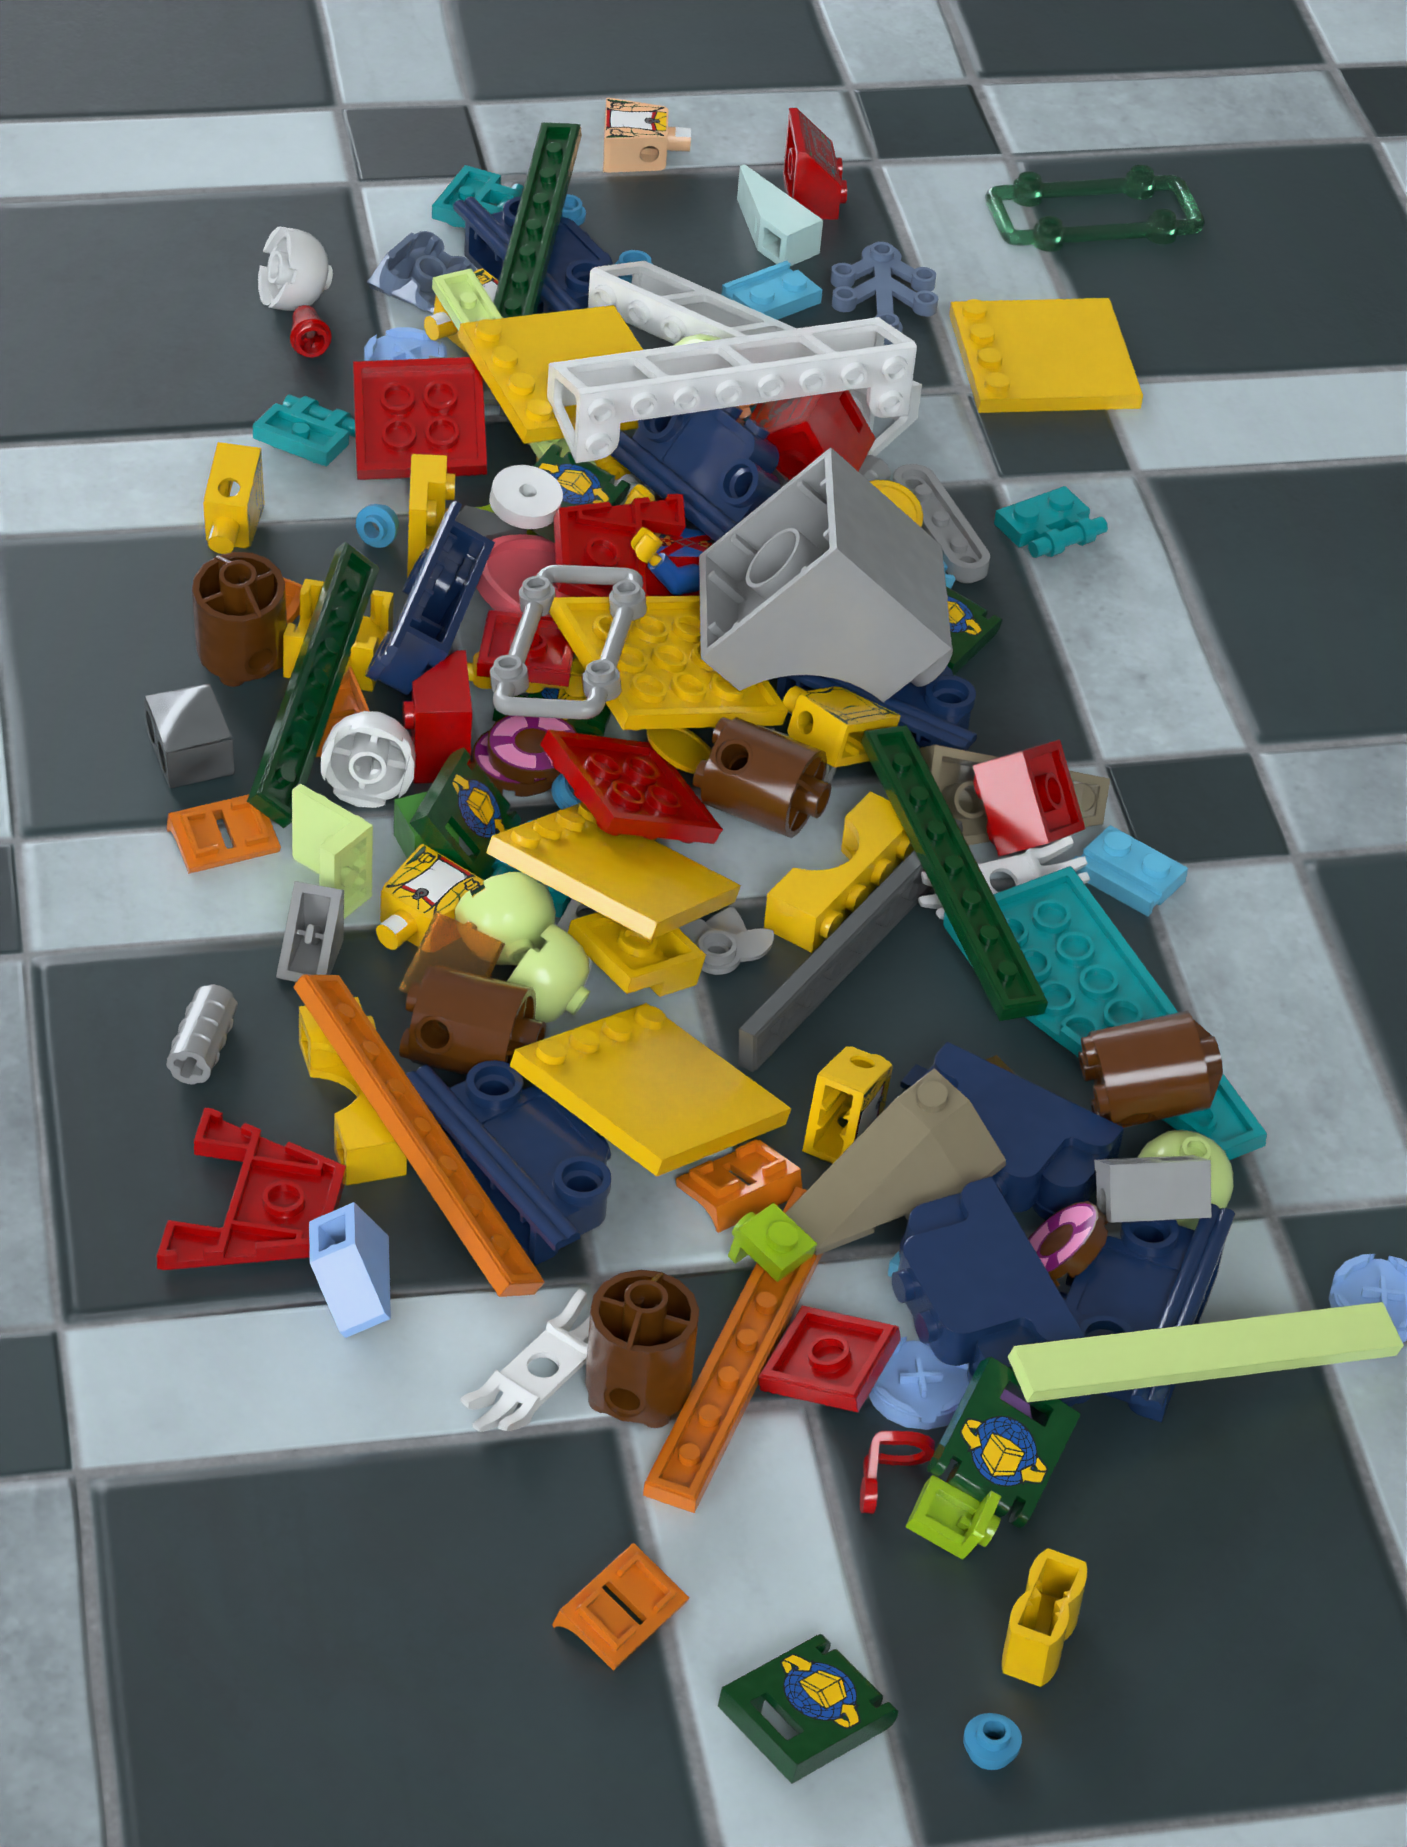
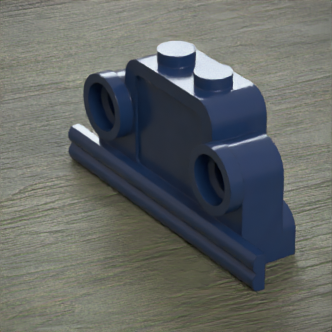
M468 197L465 201H456L453 209L465 221L464 256L478 270L483 268L499 281L521 197L508 200L503 206V211L490 214L474 197ZM560 218L536 314L588 308L590 270L594 267L613 265L609 254L604 252L590 238L587 232L583 231L569 218Z
M738 406L638 420L639 428L632 438L620 429L618 446L610 454L664 500L668 494H683L685 517L715 542L781 489L778 478L772 474L779 462V451L774 444L766 439L770 432L751 418H748L746 422L740 418L743 410Z
M457 501L450 504L441 520L429 550L426 548L423 550L402 589V592L409 596L393 632L388 631L365 673L366 677L374 681L379 680L405 695H408L410 691L412 692V682L442 660L444 661L448 655L495 544L494 541L455 521L462 506Z
M948 666L929 684L917 687L909 682L885 702H882L858 686L835 678L815 675L778 677L776 693L782 702L787 691L794 686H799L806 691L836 686L899 714L901 717L898 726H908L918 748L939 745L967 751L977 739V734L968 730L971 710L975 704L976 690L966 679L954 676Z
M946 1042L936 1054L934 1065L929 1070L915 1064L901 1081L900 1087L907 1090L935 1068L970 1100L1006 1159V1166L993 1175L992 1178L1012 1212H1024L1033 1207L1040 1217L1047 1220L1057 1211L1071 1204L1086 1202L1097 1189L1094 1160L1118 1159L1124 1131L1123 1127L949 1042Z
M496 1060L481 1062L468 1072L466 1081L451 1088L441 1080L429 1065L421 1066L417 1071H410L406 1074L534 1266L554 1257L560 1248L581 1239L582 1234L602 1224L606 1217L607 1196L611 1189V1172L607 1167V1161L611 1158V1151L606 1139L598 1132H594L586 1123L537 1086L533 1085L523 1089L522 1075L511 1068L509 1063Z
M992 1177L970 1182L963 1188L961 1193L920 1204L911 1211L906 1232L901 1239L899 1247L900 1263L898 1271L893 1272L891 1276L894 1294L900 1303H906L914 1317V1325L920 1341L923 1344H929L937 1359L952 1366L969 1363L967 1369L969 1383L980 1361L991 1356L1013 1370L1008 1355L1014 1346L1086 1337ZM1091 1395L1059 1398V1400L1071 1407L1075 1403L1081 1404L1088 1401Z
M1211 1203L1212 1218H1200L1195 1230L1178 1225L1176 1219L1122 1222L1120 1229L1121 1239L1107 1236L1106 1243L1098 1256L1082 1273L1073 1278L1067 1274L1066 1285L1071 1287L1069 1293L1060 1291L1061 1296L1086 1337L1199 1324L1218 1276L1226 1238L1233 1223L1235 1212L1229 1208L1220 1209L1217 1205ZM1176 1384L1100 1394L1125 1401L1134 1413L1162 1423Z

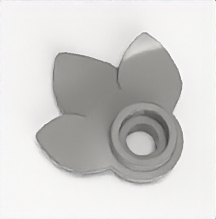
M734 907L724 909L706 922L699 918L679 927L706 954L702 971L713 975L732 972L738 967L740 962L762 958L771 949L774 941V931L771 929L747 930L742 918Z

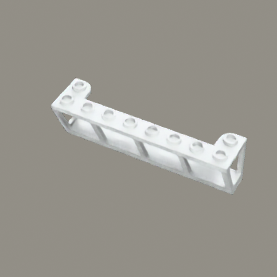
M646 261L599 266L590 270L588 308L614 305L625 323L672 344H676L687 336L700 333L726 339L796 329ZM632 275V284L617 276ZM912 380L908 415L890 417L896 421L875 439L868 455L876 457L918 419L922 384ZM868 387L849 390L873 433L875 415H873L867 405Z
M876 317L549 363L547 399L552 406L554 415L575 463L595 461L606 458L617 448L620 437V423L867 387V405L873 415L879 418L908 415L917 346L912 339L881 318ZM884 339H888L893 344L884 345ZM577 405L575 430L564 406Z

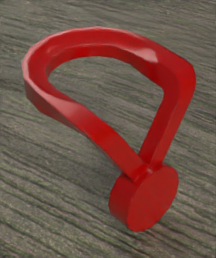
M879 1431L875 1434L870 1444L869 1454L866 1455L863 1461L864 1477L860 1490L861 1513H875L878 1494L876 1478L878 1464L911 1466L930 1461L935 1453V1441L930 1436L911 1431ZM879 1445H910L918 1447L923 1451L914 1455H889L879 1453Z

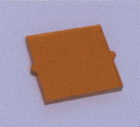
M436 911L399 990L408 994L410 986L414 981L422 983L428 966L440 965L490 977L505 943L478 931L477 926L472 922L462 924Z

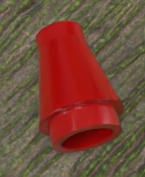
M309 305L299 306L292 315L291 345L300 355L310 358L320 356L331 343V330L317 315L313 307Z

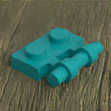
M464 165L433 203L432 219L446 222L453 227L465 228V221L453 209L456 201H465L468 197H474L490 214L503 211V206L508 200L521 197L524 186L521 184H514L511 188L501 185V175Z
M288 394L283 401V405L275 403L253 424V439L325 467L349 445V436L356 438L355 419L352 418L351 413L341 409L332 411L319 406L318 400L308 396L298 398Z
M1066 486L998 509L994 519V525L1018 548L1028 545L1029 553L1034 558L1043 555L1048 557L1056 556L1063 553L1065 547L1076 543L1081 546L1095 541L1098 535L1106 533L1108 530L1104 517L1099 516L1089 519L1090 508Z

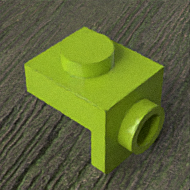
M772 1203L757 1215L754 1212H749L738 1221L731 1233L734 1239L728 1257L736 1264L749 1255L778 1282L814 1255L817 1243L775 1203Z
M932 1475L924 1484L905 1527L963 1560L977 1544L986 1547L994 1536L1001 1520L1000 1517L994 1515L1001 1496L991 1490L980 1502Z

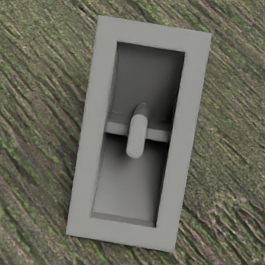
M294 881L276 978L297 982L302 974L331 975L344 941V890Z

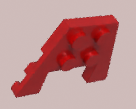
M668 494L665 500L650 501L649 497L635 498L631 504L612 506L610 502L560 507L553 518L556 565L634 569L643 578L642 589L647 597L645 562L637 557L635 550L631 547V541L642 527L647 528L653 533L680 537L686 527L683 494ZM557 583L558 591L570 597H609L614 586Z
M205 1107L194 1138V1155L243 1162L223 1227L217 1228L168 1220L157 1252V1269L172 1270L310 1258L309 1221L338 1209L346 1182V1166L291 1142H288L284 1147L261 1137V1129L244 1123L240 1128L224 1121L223 1113Z

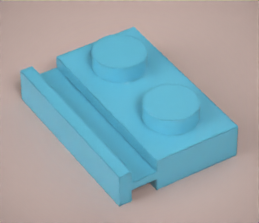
M786 260L722 284L721 295L778 320L820 304L822 289L799 270H791V263Z
M1110 825L1084 848L1083 854L1080 857L1085 856L1088 864L1076 871L1077 874L1087 872L1090 881L1087 882L1088 884L1148 917L1155 905L1160 906L1186 882L1188 868Z

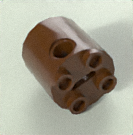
M231 552L218 555L203 564L194 576L192 587L196 650L201 664L212 674L219 676L220 681L224 685L232 687L240 686L245 681L263 678L274 670L282 668L283 634L287 627L285 581L280 569L269 559L248 552Z
M722 717L718 721L712 736L714 746L708 760L703 759L700 761L693 777V785L701 788L703 804L789 838H793L801 831L810 816L819 818L828 804L832 788L830 783L824 781L827 766L826 752L737 717L733 720Z
M428 966L422 983L414 981L407 995L406 1010L413 1012L410 1028H407L403 1033L399 1055L402 1058L410 1059L416 1064L429 1065L433 1068L465 1076L475 1065L481 1062L496 1060L510 1064L515 1049L545 1039L546 1023L535 1019L536 992L531 987L445 966Z
M1189 1011L1088 1032L1087 1037L1081 1038L1082 1052H1079V1062L1085 1082L1094 1081V1099L1090 1100L1093 1113L1124 1128L1211 1108L1223 1075L1221 1055L1215 1037L1192 1018Z
M641 1269L623 1272L603 1282L593 1295L585 1374L588 1402L593 1410L599 1413H606L621 1421L641 1423L650 1428H660L667 1425L671 1420V1416L683 1407L691 1392L700 1309L694 1294L680 1280L657 1271Z

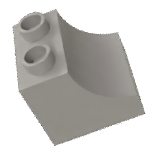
M831 447L699 555L701 659L739 691L777 677L815 675L851 683L885 702L909 682L917 687L929 684L943 672L951 659L953 647L951 644L942 546Z

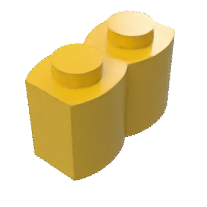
M1049 1548L1040 1553L1034 1560L1029 1571L1026 1591L1019 1597L1011 1611L1002 1655V1671L1004 1674L1039 1687L1048 1683L1054 1676L1060 1663L1064 1641L1072 1634L1078 1621L1087 1579V1565L1085 1561Z

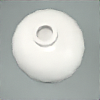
M277 227L271 232L263 250L265 253H270L268 266L260 265L258 290L263 305H269L268 308L285 311H295L296 308L302 305L311 306L320 298L323 291L329 288L333 277V270L331 265H328L327 254L322 244L311 234L298 229Z
M373 711L355 713L346 716L333 726L323 745L321 774L324 781L326 778L328 783L334 787L333 793L340 800L357 807L376 808L384 806L386 800L394 798L398 794L400 798L410 787L415 773V747L409 732L393 717Z

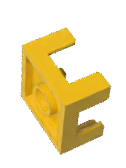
M305 579L300 590V621L297 629L294 623H288L283 634V677L291 678L324 584L323 581ZM372 591L370 617L363 616L355 643L351 647V654L344 675L347 673L348 668L352 667L360 689L373 692L376 681L366 677L365 673L388 631L393 632L394 593Z

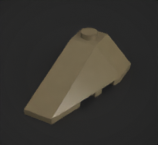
M939 745L919 748L953 817L962 822V834L967 844L974 845L991 842L987 834L986 825L988 818L984 804L978 798L974 789L973 780L975 773L973 765L997 757ZM1069 771L1085 827L1102 825L1110 778Z
M934 1068L895 1098L785 1214L817 1243L814 1252L817 1256L875 1232L876 1226L904 1215L908 1220L911 1211L920 1204L961 1193L968 1183L992 1177L1006 1166V1159L970 1100Z

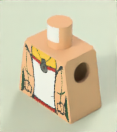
M606 98L603 172L661 171L666 168L667 150L690 152L691 128L668 127V108L665 106Z

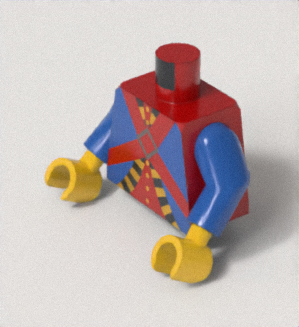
M637 484L627 495L625 504H631L633 499L649 497L650 501H655V497L646 487ZM642 527L632 539L631 547L635 550L637 557L645 562L647 595L700 596L699 555L712 545L711 538L699 530L685 528L681 536L678 537L653 533L647 528Z

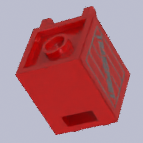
M849 390L758 403L750 416L751 419L770 432L766 439L774 444L779 451V462L776 469L789 480L798 475L830 447L859 472L876 439Z

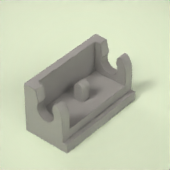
M1195 1155L1094 1160L1097 1206L1102 1213H1106L1108 1222L1212 1218L1211 1160Z

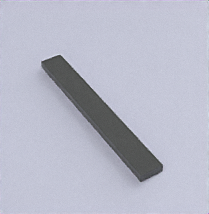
M955 819L961 832H963L962 822ZM915 850L739 1029L738 1066L751 1072L757 1070L919 902L918 898L925 896L933 888L922 882L921 872H925Z

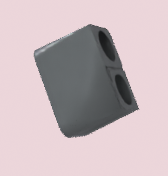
M210 684L145 696L146 730L170 789L235 773L233 739L223 742L219 741L232 736Z

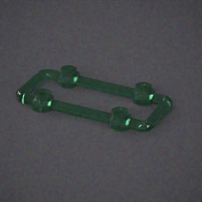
M1146 165L1133 166L1131 171L1127 172L1125 178L1045 183L1041 181V176L1037 173L1022 172L1015 179L1013 185L993 186L985 194L986 205L1000 236L1005 242L1015 246L1034 245L1037 249L1046 252L1060 250L1063 247V243L1148 238L1157 244H1170L1179 235L1197 234L1205 225L1204 216L1187 183L1182 178L1174 175L1155 176L1153 169ZM1170 190L1174 192L1187 219L1177 220L1176 214L1171 210L1157 209L1149 216L1147 222L1063 227L1060 219L1053 216H1044L1035 224L1034 229L1016 230L1002 201L1013 200L1018 205L1034 207L1041 204L1043 198L1125 193L1134 199L1145 200L1153 197L1155 191Z

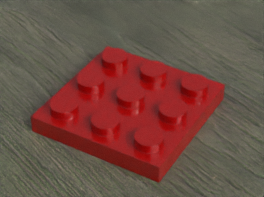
M470 357L353 361L357 480L410 478L412 454L447 455V473L455 474V476L487 475L483 377Z
M548 730L540 743L541 747L553 761V767L565 777L574 789V795L586 805L595 817L597 826L610 835L619 836L627 834L642 836L650 840L663 838L679 840L687 844L693 842L715 844L723 830L677 769L662 758L649 742Z

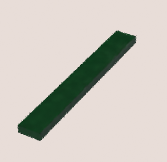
M543 122L540 125L493 301L503 318L534 315L537 312L582 137L581 124Z
M346 542L335 550L247 799L249 804L282 828L292 823V789L299 784L306 786L351 654V647L355 643L380 569Z
M908 726L864 731L861 744L999 1021L1044 1014L1048 1001Z

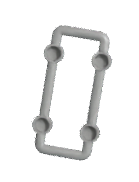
M550 565L541 569L536 576L525 579L522 587L519 589L520 610L523 614L508 655L498 657L490 669L491 687L494 692L493 705L496 710L509 716L589 719L600 714L606 701L615 699L621 693L620 672L617 669V665L631 622L643 617L647 612L645 591L642 589V576L636 570L630 568ZM553 583L614 585L613 590L609 594L610 614L613 620L599 660L590 662L583 673L584 695L587 697V700L584 701L514 697L524 693L529 687L525 661L541 616L550 614L551 604L554 597H556Z

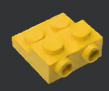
M412 454L407 578L425 548L429 550L441 520L448 510L445 508L446 500L455 499V474L447 473V455Z
M599 912L571 920L567 932L582 945L586 955L626 994L650 987L661 997L695 986L698 983L706 954L679 928L650 940Z

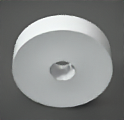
M514 465L501 470L495 476L489 500L494 513L504 522L518 528L538 529L548 526L554 521L553 518L561 507L563 491L559 482L548 472L534 466Z

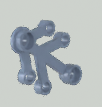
M875 242L863 249L860 261L852 265L837 263L832 266L830 282L837 288L833 290L831 305L839 312H850L856 308L857 304L875 295L877 313L875 318H881L902 333L903 326L893 311V297L913 308L917 315L928 317L936 314L938 296L931 292L935 288L936 272L927 267L914 269L901 261L902 255L900 251L891 244ZM867 274L873 276V278L851 288L855 280ZM895 274L903 280L911 283V287L915 291L911 290L902 283L893 279L891 276ZM884 339V345L893 344L888 339Z

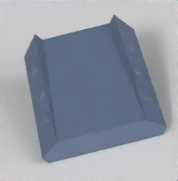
M420 231L416 234L411 232L385 255L367 281L369 288L414 305L422 310L434 313L436 294L432 289L433 277L466 269H472L474 272L476 268L465 257L451 256L444 252L442 239L433 232Z

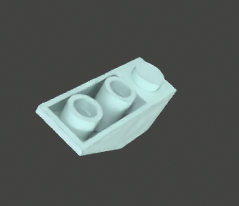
M745 164L741 165L737 201L757 250L776 264L787 260L791 263L790 266L820 254L823 220Z

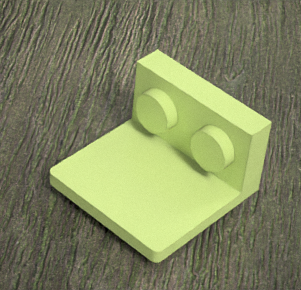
M299 784L292 789V856L294 860L319 874V886L344 890L345 919L372 897L373 825L362 817L354 815L328 800L325 796Z

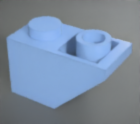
M355 1202L309 1221L310 1265L339 1332L347 1338L390 1320L389 1236Z

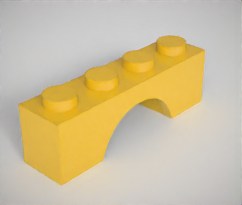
M870 791L845 816L841 852L849 861L838 867L826 870H806L793 867L767 893L764 929H771L775 935L813 953L868 898L870 893L889 877L893 870L914 851L889 800Z
M354 997L359 1006L361 1007L359 998ZM300 1006L299 1044L310 1077L337 1082L351 1090L357 1097L349 1106L334 1113V1151L338 1163L346 1166V1186L406 1175V1156L307 1007ZM367 1016L372 1025L374 1026V1028L376 1029L373 1017Z

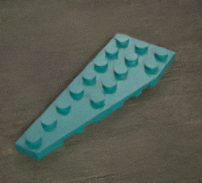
M1072 866L993 894L1048 1001L1044 1014L1025 1018L1077 1057H1079V1052H1082L1081 1038L1087 1037L1088 1032L1179 1013ZM944 912L943 926L970 963L946 912ZM1224 1074L1220 1080L1211 1108L1162 1119L1176 1130L1183 1129L1198 1132L1214 1140L1225 1151L1229 1160L1266 1146L1267 1132Z

